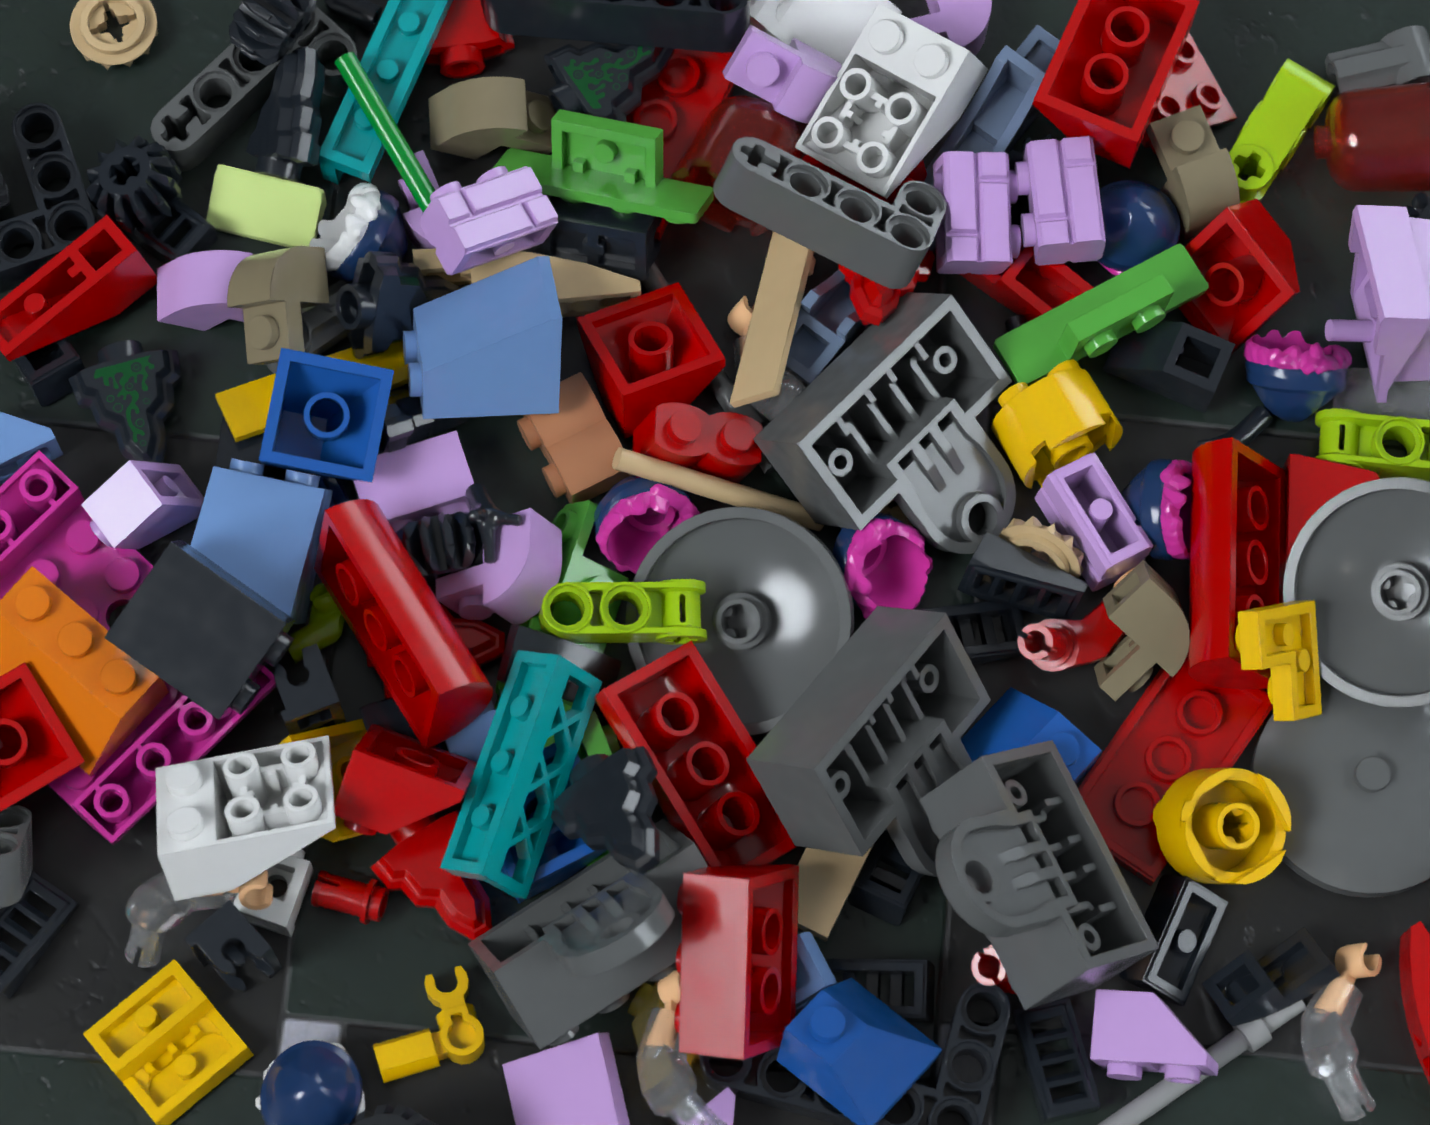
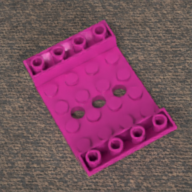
M38 450L0 486V600L33 566L109 631L111 613L117 607L128 604L154 566L136 549H117L109 547L100 541L90 527L92 518L81 505L85 500L79 488ZM263 666L254 679V682L260 685L261 688L241 715L233 710L229 716L222 719H217L164 681L169 693L92 777L78 766L49 783L48 786L76 814L114 846L156 805L155 768L203 759L277 686L274 675Z

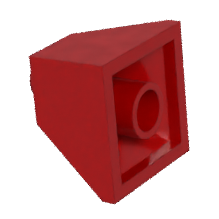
M1258 199L1226 207L1185 246L1190 257L1207 281L1208 289L1205 294L1178 308L1192 326L1234 343L1235 346L1231 355L1300 292L1291 240Z
M679 282L577 318V327L601 399L624 439L633 436V430L656 406L672 402L690 405L726 366V358Z
M25 662L0 676L1 813L85 763Z
M372 724L353 749L334 803L335 816L344 819L343 825L354 832L364 835H376L377 832L387 835L461 802L468 790L477 762L435 746L425 750L419 740Z

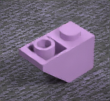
M1096 989L1090 1059L1102 1069H1107V1077L1137 1081L1142 1080V1071L1165 1073L1164 1080L1169 1082L1198 1084L1200 1083V1075L1218 1076V1063L1166 1003L1154 992Z

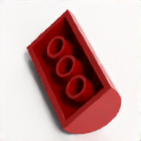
M1234 437L1204 443L1197 447L1192 454L1188 674L1198 682L1216 687L1267 689L1271 676L1270 668L1241 670V656L1236 647L1235 632L1238 625V611L1284 603L1286 471Z
M357 499L326 509L314 569L425 750L454 736L472 723L490 703L493 696V688L379 505L369 499Z
M692 640L602 689L595 695V702L623 748L634 749L635 747L643 746L649 752L658 772L652 782L658 799V805L669 823L695 843L708 867L770 865L798 847L794 845L746 760L757 747Z

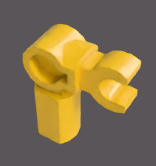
M461 965L454 967L458 982L457 987L448 993L441 992L436 988L432 974L425 976L424 985L428 999L433 1005L442 1010L436 1015L439 1027L438 1032L431 1033L430 1029L427 1028L373 1044L383 1083L440 1067L439 1061L446 1058L462 1065L478 1060L483 1054L485 1048L484 1030L478 1020L474 1005L465 1003L469 995L470 985L467 973Z

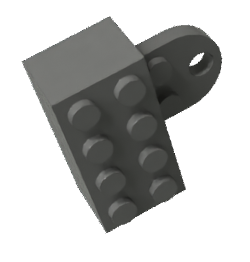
M908 292L904 296L899 297L898 306L893 314L879 326L871 324L753 438L815 524L861 531L894 499L913 527L924 536L928 544L946 552L971 554L976 552L986 532L999 536L1002 529L1009 525L1014 512L1016 491L1012 472L1005 459L975 419L1012 380L952 294ZM980 503L985 511V522L982 528L974 533L969 526L968 518L973 506Z
M877 606L746 760L795 846L863 857L884 830L887 829L902 858L910 868L920 874L938 877L935 857L940 840L933 832L930 820L919 799L972 763L960 738L991 699L946 613Z
M1053 740L981 756L919 799L930 820L933 832L940 840L935 859L936 871L943 892L955 911L969 925L984 933L991 942L1008 976L1010 986L1017 994L1024 1010L1094 989L1159 949Z
M664 818L655 823L660 833V863L644 875L620 865L609 853L468 943L512 1018L540 1050L547 1045L557 1046L568 1041L579 1031V1024L598 1012L605 1014L619 1008L628 1000L630 991L647 980L654 982L663 979L676 969V952L682 941V915L678 911L677 896L679 888L683 883V873L705 868L708 865L695 843Z

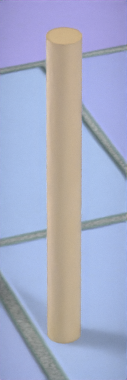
M621 447L615 452L612 467L615 470L667 484L736 507H750L772 511L818 532L824 526L815 524L800 502Z

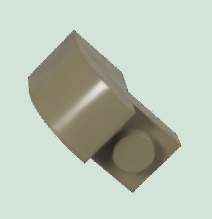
M500 76L474 78L455 83L428 98L432 150L474 160L499 146L546 155L552 152L551 119L556 114V111L548 96L525 91V79Z
M1201 105L1149 124L1146 132L1167 177V181L1161 191L1176 206L1180 217V241H1184L1197 236L1226 207L1240 203L1235 169L1227 147L1219 149Z
M295 246L250 255L237 265L228 286L227 307L243 308L247 364L266 365L277 363L281 348L305 352L301 308L329 303L325 248Z
M1142 560L1103 598L1108 618L1127 635L1104 660H1101L1094 666L1099 687L1114 701L1120 698L1126 691L1132 693L1143 686L1153 672L1152 666L1155 663H1158L1173 677L1183 665L1189 650V626L1176 592L1152 567Z

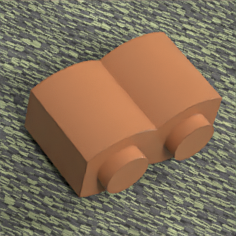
M581 372L560 382L559 413L523 415V418L517 420L518 428L528 448L531 451L540 448L549 465L543 467L542 472L556 498L565 494L569 503L572 504L590 500L610 490L619 481L632 476L631 474L615 470L612 467L616 450L619 447L623 448Z

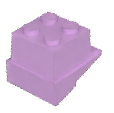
M1356 205L1352 211L1348 245L1350 252L1355 253L1350 294L1357 320L1328 319L1325 324V337L1327 341L1363 343L1377 403H1387L1388 390L1394 382L1430 380V219L1409 217L1407 207Z

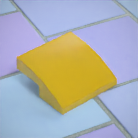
M175 959L83 1033L85 1038L156 1125H170L254 1056L247 1045Z

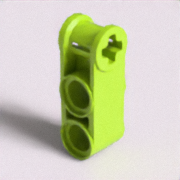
M1289 58L1277 73L1263 101L1261 100L1249 116L1238 135L1236 143L1229 152L1238 181L1240 203L1253 199L1262 200L1280 170H1284L1295 154L1308 128H1311L1336 87ZM1242 174L1250 176L1247 181L1240 179Z
M1340 408L1325 409L1316 413L1315 425L1320 428L1319 456L1315 458L1374 471L1379 474L1380 479L1410 477L1430 481V420L1366 414ZM1392 439L1400 442L1405 447L1407 456L1402 458L1391 456L1385 451L1382 441Z
M670 579L660 582L559 583L550 588L543 598L539 613L540 627L546 634L573 643L657 642L667 645H684L691 640L694 644L707 641V631L701 628L700 595L706 593V583L695 579ZM559 601H570L580 609L582 618L576 624L562 625L552 617L550 611L552 605ZM615 601H628L638 610L639 619L629 625L618 624L609 615L608 606ZM680 603L682 604V622L680 621Z

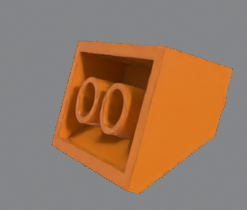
M32 566L0 600V676L20 664L26 663L83 757L85 763L79 767L92 777L169 693V690L160 677L106 640L104 637L108 630Z

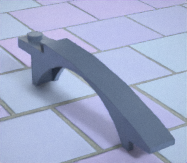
M1037 24L1016 52L1005 45L995 58L988 74L960 121L926 168L927 176L924 181L925 183L934 187L933 163L943 152H1006L1008 154L1011 150L1014 151L1015 144L1041 113L1033 105V100L1060 40ZM935 238L929 248L930 251L936 248ZM839 269L824 282L811 289L801 301V309L786 369L808 385L847 349L868 326L863 325L850 299V285L845 281V275Z

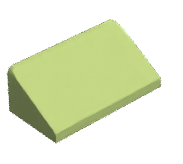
M218 164L214 175L206 220L218 231L288 248L309 246L311 239L317 238V227L323 218L327 201L325 192L321 188Z

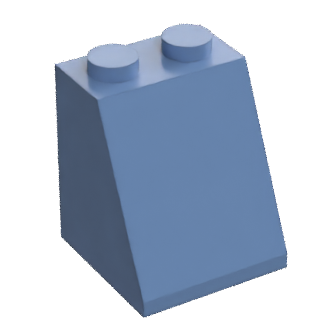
M549 256L535 257L413 308V330L403 331L404 363L405 365L408 364L409 396L420 397L423 419L559 413L562 315Z
M231 458L229 469L213 466L190 546L295 620L294 624L306 623L310 604L309 597L316 575L314 565L324 512L330 507L333 490L318 488L320 476L287 470L285 480L263 476L265 465Z

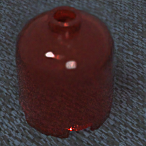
M1430 82L1358 88L1344 91L1333 98L1326 111L1325 125L1314 127V153L1316 159H1326L1329 175L1337 185L1345 190L1357 192L1430 191Z
M732 96L717 104L708 114L674 169L671 179L713 188L714 182L732 145L737 139L743 137L758 138L802 159L803 152L795 148L802 134L797 124L791 118L774 111L772 103L752 96ZM715 194L714 200L700 218L705 223L728 233H731L735 225L750 228V235L759 236L768 230V228L722 205L715 197Z

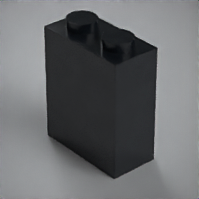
M178 540L170 542L104 638L214 717L222 719L229 716L233 710L241 715L255 698L261 686L254 682V679L266 662L275 667L288 651L294 638L287 634L295 620L185 541Z

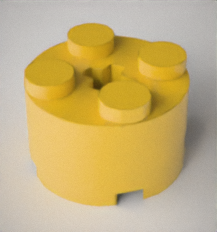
M1074 359L1058 364L1048 373L1047 377L1030 386L1026 382H1021L1005 390L998 398L1002 408L995 416L991 425L992 432L1025 486L1031 489L1033 481L1037 480L1042 488L1047 475L1089 453H1094L1104 443L1109 451H1111L1123 434L1121 424L1090 374L1085 369H1081Z
M1207 768L1189 772L1170 786L1162 800L1156 804L1153 810V821L1164 857L1182 876H1187L1199 883L1236 885L1249 884L1263 879L1281 863L1286 850H1282L1286 839V832L1291 831V814L1281 790L1267 777L1242 768Z

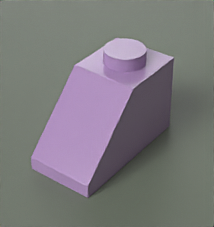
M129 460L81 505L92 518L90 522L92 531L105 545L117 549H141L199 518L204 497L178 464Z

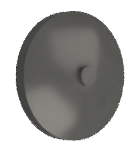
M1410 477L1382 478L1355 485L1339 493L1321 506L1306 522L1299 532L1287 560L1283 582V602L1315 600L1320 676L1337 690L1366 703L1396 708L1430 704L1429 480Z
M727 507L710 510L681 522L668 531L651 548L633 579V582L695 579L706 583V593L700 595L701 628L707 631V641L694 645L750 735L770 732L854 634V607L851 592L846 583L844 573L832 552L815 534L800 523L768 510L750 507ZM627 601L626 625L636 622L639 619V615L635 606ZM680 603V621L682 622V604ZM657 642L628 643L636 670L682 646Z
M1320 677L1322 714L1296 721H1274V716L1272 715L1257 740L1252 756L1250 771L1261 774L1273 781L1281 790L1289 806L1291 831L1286 832V839L1282 849L1286 850L1282 861L1307 881L1323 889L1346 896L1373 898L1409 891L1430 880V704L1397 708L1374 705L1348 696Z

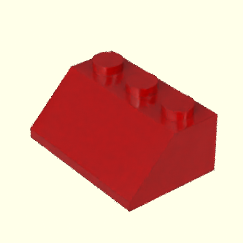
M1078 0L1034 97L1033 105L1068 138L1090 136L1093 138L1096 155L1130 168L1190 32L1200 0Z
M800 865L709 866L683 873V883L679 888L677 896L678 911L682 915V941L676 952V969L681 975L680 1001L674 1014V1026L679 1034V1052L745 1060L780 1047L784 1029L795 1018Z

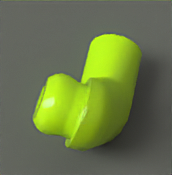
M323 583L316 585L310 593L309 598L313 603L308 625L290 634L294 641L288 651L295 663L303 660V648L317 643L319 650H322L335 643L342 635L345 619Z

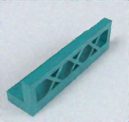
M389 0L360 64L396 124L453 0ZM348 88L322 144L319 163L323 179L339 184L343 173L371 182L385 152V148L351 90Z
M517 650L440 868L455 876L485 881L513 897L527 899L554 822L551 819L554 801L565 790L596 701L595 695L599 693L602 684L601 680L560 655ZM569 680L578 685L579 688L572 708L565 712L562 695ZM554 735L557 750L553 762L546 766L543 749L547 738ZM535 790L538 805L533 818L527 821L523 806L528 793ZM515 845L519 859L511 878L502 873L501 869L508 849Z

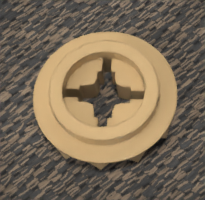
M79 0L70 18V33L74 45L82 53L86 61L92 60L100 63L107 70L111 65L124 64L130 67L133 61L142 54L149 55L150 45L154 37L158 36L157 17L154 7L149 0ZM107 11H111L113 18L116 17L120 24L129 22L128 25L122 28V42L118 43L117 39H113L110 33L100 34V32L107 29Z
M1034 516L1026 522L1014 518L1006 528L1002 529L998 536L1029 553L1034 548L1036 551L1031 554L1077 578L1081 576L1084 570L1081 566L1084 553L1078 548L1073 547V536L1061 535L1056 531L1055 523L1048 527L1042 525Z

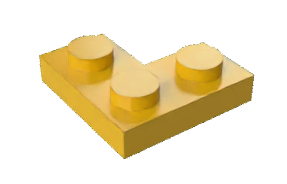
M1315 600L1290 601L1238 611L1235 643L1241 656V670L1271 669L1267 691L1269 700L1273 705L1274 721H1296L1321 715L1322 704Z

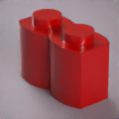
M675 402L664 403L656 406L633 430L632 451L739 484L761 462L762 451L753 438L762 431V424L751 417L739 413L720 412L709 416L703 410L692 405Z

